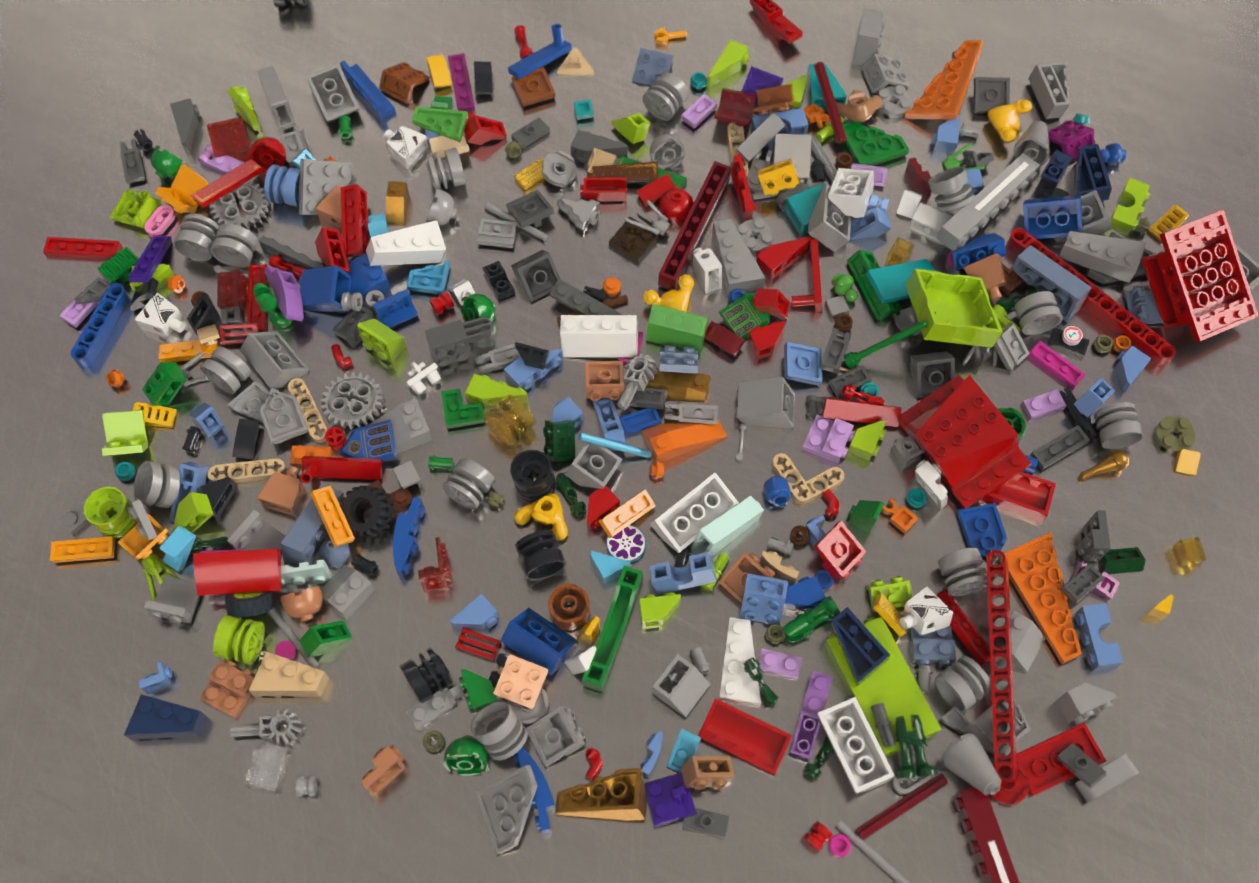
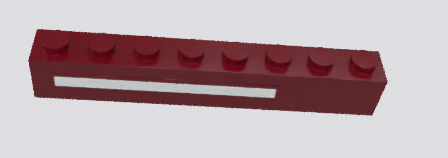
M714 161L659 272L658 286L669 290L677 289L679 277L684 274L693 256L692 252L697 248L730 180V166Z
M975 787L957 792L954 803L957 810L961 811L963 829L966 833L968 832L971 839L969 841L970 849L977 856L979 874L984 876L986 883H1020L989 796L983 794Z

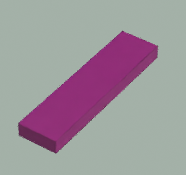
M465 53L448 56L458 111L474 112L476 110Z

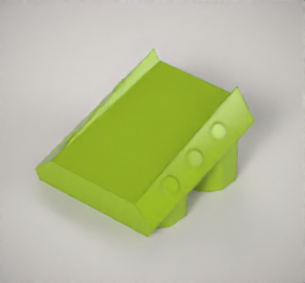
M231 86L226 92L233 100V108L253 130L260 132L261 127L247 88Z
M125 190L111 213L110 219L144 228L148 219L161 206L160 199L154 198L148 191L143 190L140 193H136L135 190Z

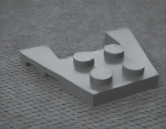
M1000 681L997 684V689L1001 691L1008 687L1007 681ZM1014 698L1017 742L1031 729L1020 705L1017 704ZM1001 702L998 705V711L1005 712L1009 708L1007 702ZM956 706L940 719L941 722L962 735L974 734L979 739L982 747L994 754L992 706L972 723L964 717ZM1007 723L1001 724L999 727L1001 734H1006L1010 730V726ZM1003 745L1000 748V754L1002 755L1010 746Z

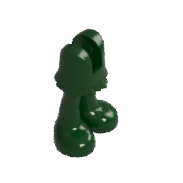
M918 714L911 715L912 731L908 732L904 716L896 717L895 737H897L896 742H899L901 752V767L896 771V779L916 777V775L929 776L937 774L935 766L929 765L926 761L924 747H928L925 742L927 739ZM910 744L914 748L916 775L911 760Z

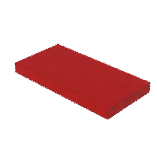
M1085 722L1017 753V764L1025 769L1030 779V797L1076 776L1057 760L1058 755L1072 743L1098 765L1106 762Z

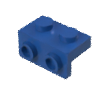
M407 289L373 304L378 320L389 328L418 316V312Z

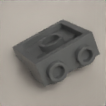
M1097 510L1084 525L1083 532L1085 538L1078 544V553L1081 555L1082 561L1087 564L1098 563L1111 549L1105 510Z

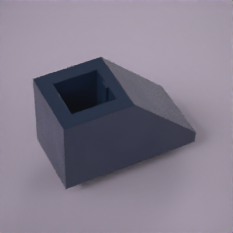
M1056 150L1040 177L1057 185L1067 170L1072 157Z

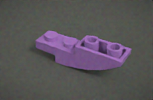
M267 266L264 272L276 291L277 305L284 317L291 321H302L304 318L302 298L293 273L284 271V269Z
M812 670L790 753L811 759L821 724L817 713L824 710L833 676Z

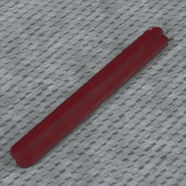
M817 62L814 64L816 76L836 142L841 144L847 141L824 63Z
M939 773L856 828L857 835L862 840L866 839L947 785L946 777Z

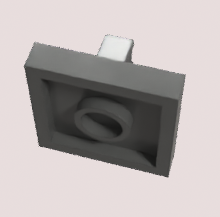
M974 78V113H988L992 108L1010 104V78Z
M538 190L506 204L507 210L522 228L530 224H534L535 228L541 226V219L554 214L553 207Z

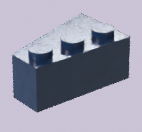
M1094 144L1080 147L1074 195L1083 196L1097 190L1101 201L1109 200L1112 187L1099 145Z
M848 607L831 620L833 631L855 682L859 686L890 659V654Z
M141 694L124 736L132 741L139 739L200 737L207 716L199 710Z

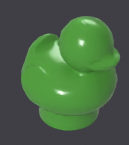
M838 273L833 277L831 284L834 286L836 294L845 296L848 302H854L858 298V293L852 289L854 284L853 276Z

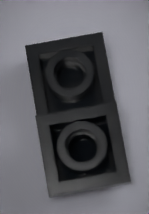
M474 61L475 94L492 95L491 62Z
M499 261L482 267L498 300L515 294L514 287L507 278L506 271Z
M154 277L150 279L149 283H142L136 289L130 305L131 311L145 307L148 299L156 295L159 282Z
M239 419L232 457L253 459L260 421Z

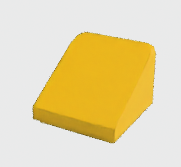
M1181 449L1176 454L1175 472L1195 476L1200 460V452Z
M1169 595L1147 614L1160 620L1164 619L1170 613L1173 595Z

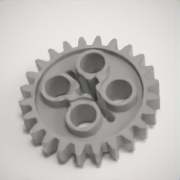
M251 181L249 184L248 182L242 184L211 203L212 205H209L212 218L219 226L230 223L249 230L251 225L256 228V222L262 223L260 218H266L265 212H269L267 206H270L265 198L264 188H261L259 184L255 185L254 181ZM235 194H237L240 200V204L245 214V217L241 216L238 204L234 197Z
M352 372L351 377H348L345 373L343 379L337 376V382L331 380L332 387H325L327 392H322L324 399L320 400L322 403L321 409L324 412L325 418L328 419L330 424L334 423L335 427L341 425L342 429L345 430L349 426L350 430H353L355 425H357V428H360L362 423L368 426L367 421L374 422L373 415L379 416L378 410L383 409L381 403L384 402L382 397L384 394L379 383H376L374 378L370 379L369 375L364 377L362 372L358 376Z

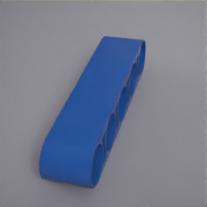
M113 283L107 288L71 350V357L80 368L86 369L93 365L129 303L130 296L120 283Z

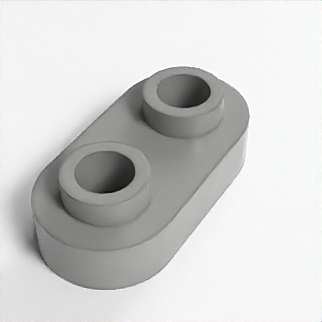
M915 762V763L912 764V765H913V768H914V771H915V775H916V762ZM916 775V777L896 779L895 776L892 785L897 793L907 795L928 782L933 775ZM901 780L906 782V787L900 786Z

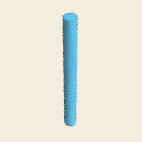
M580 433L578 436L580 441L646 458H650L652 455L650 450L593 435Z

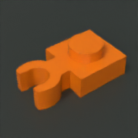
M812 103L803 109L810 124L816 122L817 126L822 128V122L830 123L829 115L825 114L824 110L816 104Z
M890 498L888 504L892 508L889 509L884 505L881 511L886 515H891L892 517L889 521L905 534L915 524L918 517L904 505L899 509L896 501Z

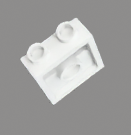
M923 460L916 466V481L939 508L942 509L947 505L948 491L941 484V471L934 463L931 465L928 461Z

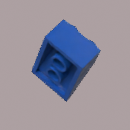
M367 254L355 258L348 264L350 269L348 274L352 276L350 294L360 293L363 302H365L366 295L370 291L378 290L383 294L391 291L381 265L370 266Z

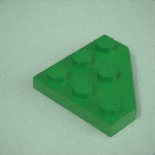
M851 121L842 124L847 138L845 143L857 164L875 166L909 153V148L902 136L886 134L884 130L873 126L871 128L863 126L861 122Z

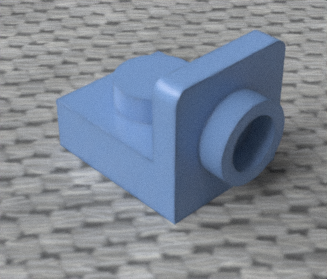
M823 515L819 518L813 517L807 522L806 528L810 533V541L813 545L825 535V532L821 528L819 529L825 521Z
M162 661L157 662L159 673L149 674L145 676V679L139 680L140 689L149 694L171 686L170 678L173 676L169 665L166 666Z

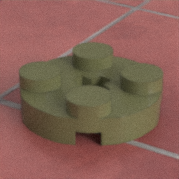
M1165 417L1154 430L1157 444L1160 447L1163 446L1167 449V452L1177 454L1181 449L1188 450L1195 443V430L1191 425V421L1185 417ZM1173 431L1178 433V439L1171 435Z

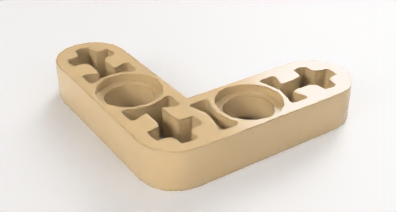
M777 454L772 462L773 470L777 476L786 479L788 475H794L797 478L795 483L788 482L791 497L800 505L807 504L820 497L828 489L832 490L840 486L845 476L841 468L832 467L805 482L786 454ZM778 460L781 462L785 461L784 467L781 464L777 465ZM832 474L835 476L839 475L838 480L836 478L831 479ZM815 482H821L823 483L824 488L822 490H817L814 488L813 484ZM799 490L801 493H806L805 498L803 496H798Z

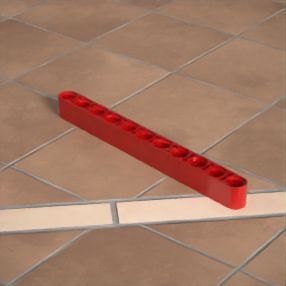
M1016 228L1012 231L1007 241V247L1013 253L1019 256L1031 245L1092 287L1082 305L1085 310L1118 336H1127L1131 340V346H1134L1150 357V361L1156 366L1165 367L1169 364L1176 354V350L1171 344L1027 231L1021 228Z
M992 550L988 553L986 561L994 767L1001 781L1008 784L1014 782L1017 778L1009 571L1005 554L1000 550ZM996 557L1003 558L999 565H993L992 561ZM1001 577L1003 578V583L998 586L994 585V579ZM999 597L1004 598V603L1001 606L994 605L995 599ZM998 618L1005 619V624L1001 627L995 626V621ZM998 639H1005L1006 644L1002 648H997L995 646ZM999 660H1006L1007 665L1004 669L996 667ZM1000 681L1008 682V687L1005 690L997 689V684ZM1001 702H1007L1009 708L1005 712L998 711V705ZM1004 723L1009 724L1010 730L1006 734H1001L999 732L1000 725ZM1003 745H1009L1011 748L1007 756L1000 754V748ZM1004 767L1011 768L1012 773L1008 778H1002L1001 770Z

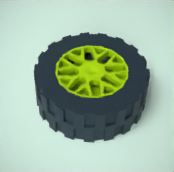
M272 591L225 595L227 615L249 617L269 612L273 609Z

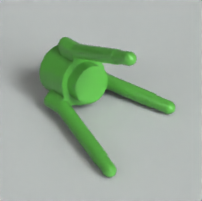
M970 143L953 155L946 157L947 160L942 162L943 170L960 167V164L964 163V159L958 161L955 157L970 148L972 144ZM980 166V167H972V168H965V169H966V170H970V169H978V168H979L980 170H983V169H985V167H984V166Z

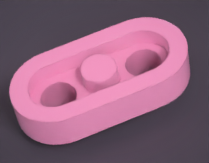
M162 205L148 219L144 228L150 237L161 236L176 217L173 208L169 205Z

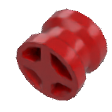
M339 427L329 428L325 433L326 442L332 450H341L347 441L344 431Z

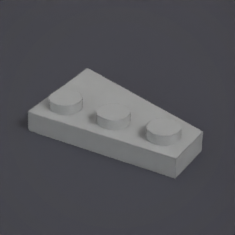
M256 380L227 406L231 410L263 423L259 409L269 396V391Z

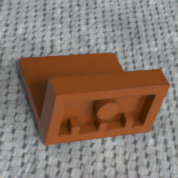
M402 62L382 71L379 89L408 104L411 102L414 87L429 81L430 77L425 75L423 71L416 70L410 67L408 63Z
M792 84L756 90L759 108H753V112H758L759 115L773 113V109L776 112L789 110L790 106L795 105Z

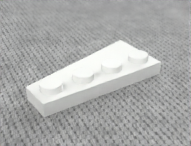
M729 618L719 699L761 705L759 684L757 681L752 680L743 669L745 661L752 657L755 658L750 620ZM755 668L752 672L756 677L757 669Z

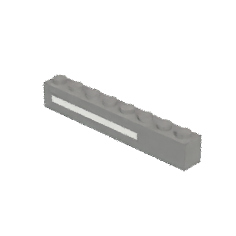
M1022 153L980 191L973 201L965 205L941 227L936 239L952 251H955L959 246L963 247L969 237L975 236L979 227L983 228L988 223L989 218L993 219L1000 208L1004 209L1009 200H1013L1018 195L1019 190L1023 191L1029 181L1033 182L1039 174L1037 170L1040 164Z

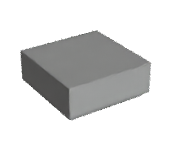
M843 295L826 299L825 304L831 318L838 317L841 314H849L850 310Z

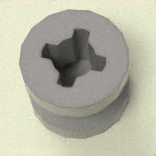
M373 290L366 295V303L372 313H376L373 304L385 299L381 291Z
M344 292L342 294L341 306L344 311H350L351 309L360 311L362 309L363 299L360 293L350 294L349 292Z
M311 774L309 777L297 775V797H303L305 794H308L310 797L316 796V774Z

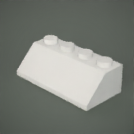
M561 315L560 338L563 358H634V355L638 357L639 321L637 316Z
M713 473L650 522V525L663 541L679 553L696 539L700 529L738 505L739 502L718 475Z
M856 697L817 713L855 794L885 784L895 776Z

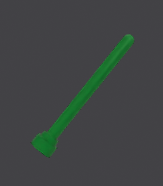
M923 320L858 353H847L844 355V360L849 368H853L861 362V359L926 328L928 322Z

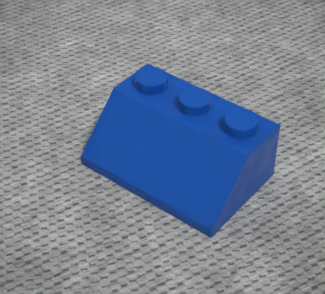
M1081 195L1024 201L1025 231L1035 239L1066 237L1070 231L1082 233Z
M527 608L509 622L500 640L509 649L523 656L525 660L547 668V674L550 676L561 667L578 643L575 638L530 608Z

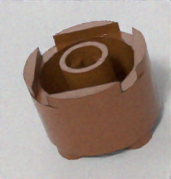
M573 583L562 584L556 587L549 597V614L551 620L558 628L575 630L588 621L590 601L587 592L583 588Z

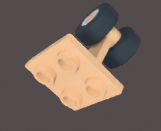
M498 654L496 663L500 666L499 671H492L489 677L491 683L496 685L494 694L532 709L548 669L511 654Z

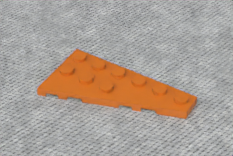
M965 40L954 53V58L944 65V70L938 73L924 89V94L921 98L916 99L911 110L905 112L906 119H957L983 47L982 40Z
M1049 532L1004 554L1008 561L1009 578L1061 664H1064L1079 657L1082 652L1077 632L1073 626V616L1067 602L1068 597L1060 590L1065 584L1061 568L1058 566L1057 552L1052 542V532ZM998 557V559H999V561H1000V563H1001L1002 560H1003V558Z

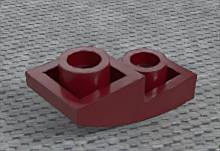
M916 157L910 158L906 171L916 187L926 196H929L931 188L928 181L932 177L929 171H922V166L918 164Z
M713 321L708 325L704 338L734 357L745 343L742 338Z

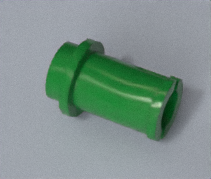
M345 115L339 118L340 128L338 134L341 138L348 139L352 135V130L350 128V117Z
M433 455V457L429 456L428 468H432V470H435V468L452 470L453 458L436 457V455Z

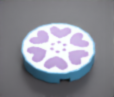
M628 525L613 537H607L606 540L609 555L630 561V564L638 561L646 549V538L643 532L633 525Z

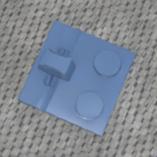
M786 342L784 345V379L820 385L822 383V369H820L822 349Z

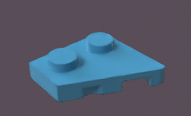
M444 261V264L435 267L429 265L423 269L411 270L406 286L407 290L440 294L445 291L450 261Z

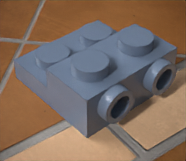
M666 345L664 348H660L659 371L698 374V350H694V347L675 349V346Z
M951 626L924 635L919 634L913 627L909 628L911 664H918V666L938 664L940 667H949L956 661L955 639H952Z

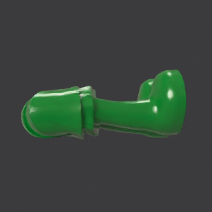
M256 284L253 288V293L256 296L257 303L260 305V309L268 313L269 320L275 327L281 329L288 327L292 321L286 319L278 307L276 294L265 284Z
M826 597L810 612L806 610L803 614L800 613L795 619L784 625V632L790 643L807 638L813 634L816 626L825 621H831L840 613L832 597Z

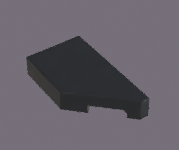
M515 342V348L525 365L544 370L549 350Z

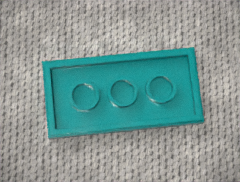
M928 259L871 269L866 272V276L883 304L910 298L905 284L915 269L934 271Z

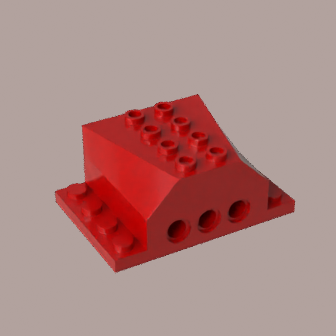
M1224 209L1159 234L1164 251L1141 258L1160 317L1164 322V328L1189 324L1195 342H1200L1259 316Z
M960 375L956 376L903 412L900 416L899 425L908 436L912 437L919 449L924 452L923 456L931 465L934 463L940 469L942 481L965 510L1031 466V462L1019 448L1018 433L970 375L965 380Z

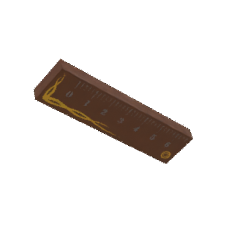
M658 162L592 167L590 172L587 171V178L627 177V183L655 181L659 179Z

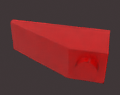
M322 227L315 240L318 256L327 267L338 266L346 273H349L350 269L340 229Z
M808 236L770 245L765 250L762 249L758 252L756 263L760 270L771 280L810 248L811 238Z

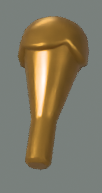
M1112 450L1108 452V456L1094 467L1081 472L1080 477L1085 480L1100 473L1123 471L1129 465V456L1123 450Z

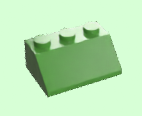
M652 304L646 341L675 346L677 349L694 347V350H698V354H701L709 317Z

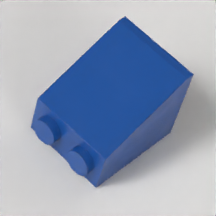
M338 266L303 270L300 277L303 309L305 311L347 313V311L342 309L341 297L344 292L350 293L352 276Z

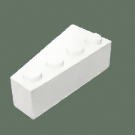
M437 220L371 237L366 249L370 266L441 263L446 251Z

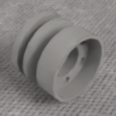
M661 73L653 85L644 93L643 103L655 117L665 121L670 120L689 98V91L684 82L674 74Z
M457 148L445 150V159H441L439 153L436 152L437 161H433L431 154L426 155L429 178L435 190L437 188L440 189L439 183L441 182L444 189L447 190V181L451 180L454 187L466 185Z
M965 167L951 168L929 179L928 182L932 194H938L934 199L938 203L937 208L940 212L958 209L974 200L975 195L971 191L972 187L966 184L969 178Z
M187 214L184 216L173 246L180 254L197 261H208L212 256L210 249L214 239H216L219 225L203 215Z
M1114 403L1102 407L1095 412L1094 419L1097 422V429L1100 430L1099 437L1103 448L1110 450L1126 448L1135 445L1144 438L1141 424L1137 422L1138 414L1133 403Z
M461 458L453 469L455 475L450 474L448 476V481L443 483L442 489L457 503L475 510L480 505L479 502L484 499L482 493H487L495 482V478L487 469L475 461Z
M978 548L957 550L938 560L941 574L948 577L944 582L948 586L947 591L950 596L971 594L987 586V571L985 568H978L983 564Z
M961 656L957 662L951 665V669H945L934 679L935 685L942 697L953 708L956 706L961 713H965L976 703V699L981 700L984 695L991 691L989 677L968 656Z
M498 701L487 705L476 714L471 723V732L483 744L488 755L494 760H503L511 757L523 747L527 740V729L506 702Z

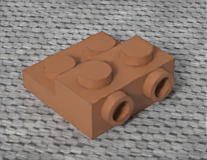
M623 361L585 362L586 398H590L593 401H598L601 398L618 400L624 392Z
M743 552L718 583L742 603L747 573L775 578L776 572L767 565L764 568L758 562L761 559L753 552L750 554Z
M219 660L208 677L210 681L199 697V700L237 719L252 695L249 692V688L256 674L246 668L243 671L237 669L238 665L230 660L225 662Z
M394 745L391 747L387 746L385 749L381 748L374 754L372 763L376 766V769L374 771L373 769L369 770L363 776V781L360 782L372 797L405 768V765L402 763L404 757Z

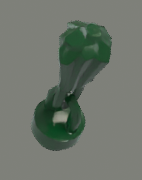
M1027 289L1025 297L1036 293V289ZM1017 295L1010 298H999L996 305L1002 306L1008 312L1014 308L1016 304L1014 302L1015 299L1020 301L1024 297Z
M559 473L555 484L563 491L567 500L573 503V506L570 508L571 513L576 517L583 515L586 512L585 503L577 502V494L571 479L564 475L565 473ZM569 491H571L572 494H573V495H571V498H570L569 494L567 493V492H569Z
M226 536L212 540H201L196 537L194 542H197V546H192L191 550H199L202 547L227 550L230 544Z
M752 657L743 663L745 666L743 669L752 680L757 681L760 685L765 704L774 706L779 697L766 685L762 679L764 675L760 668V663ZM755 668L758 671L756 677L752 672V670H754Z
M828 736L825 737L823 746L816 755L813 764L807 763L804 767V774L811 780L820 777L822 772L819 768L835 751ZM822 753L826 754L824 759L821 757Z

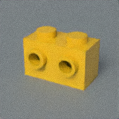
M792 158L757 170L765 195H775L779 190L785 188L792 189L799 184Z

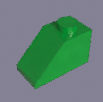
M859 500L857 506L852 505L848 516H850L848 524L870 534L885 503L881 501Z
M344 621L311 626L299 642L309 658L326 654L349 641L352 636Z

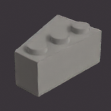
M863 9L852 65L862 67L876 54L877 47H881L886 20L882 19L883 12Z
M1067 62L1037 64L1028 77L1046 119L1061 118L1070 105L1069 87H1067L1068 74H1066Z

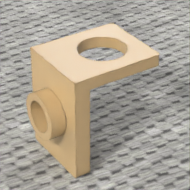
M593 148L587 162V171L590 172L592 166L613 165L616 156Z

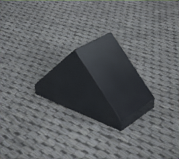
M203 293L188 315L187 320L194 332H197V329L220 321L221 317L207 293Z
M230 477L201 486L202 493L208 496L214 514L212 518L217 519L236 487Z

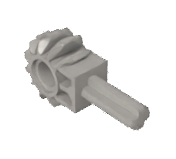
M642 353L638 357L634 355V358L632 360L628 359V364L625 365L623 379L627 386L617 403V406L622 410H626L629 407L636 391H644L648 381L654 380V375L657 374L656 362L649 355L644 356Z
M277 709L276 716L269 714V716L260 717L259 723L231 725L229 731L231 737L259 735L264 741H276L278 746L283 741L286 745H289L290 738L297 740L294 734L301 732V729L297 726L302 722L300 719H297L298 715L295 712L291 713L289 709H285L282 713L280 709ZM287 723V728L284 731H279L280 725Z

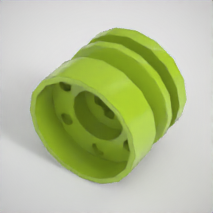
M107 486L99 488L86 499L84 515L105 537H123L137 524V520H132L127 510L130 507L129 503L131 501L116 487Z
M225 615L221 619L215 633L213 642L214 656L225 660H232L235 657V660L239 663L254 664L263 645L264 624L260 621L253 622L251 619L243 622L241 617Z

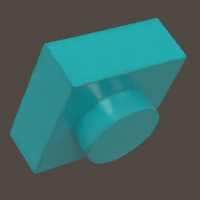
M591 99L574 102L577 120L594 117Z

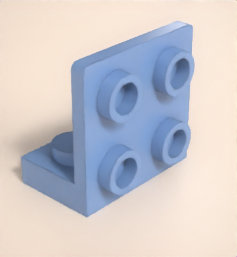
M747 573L740 618L770 625H780L788 581Z

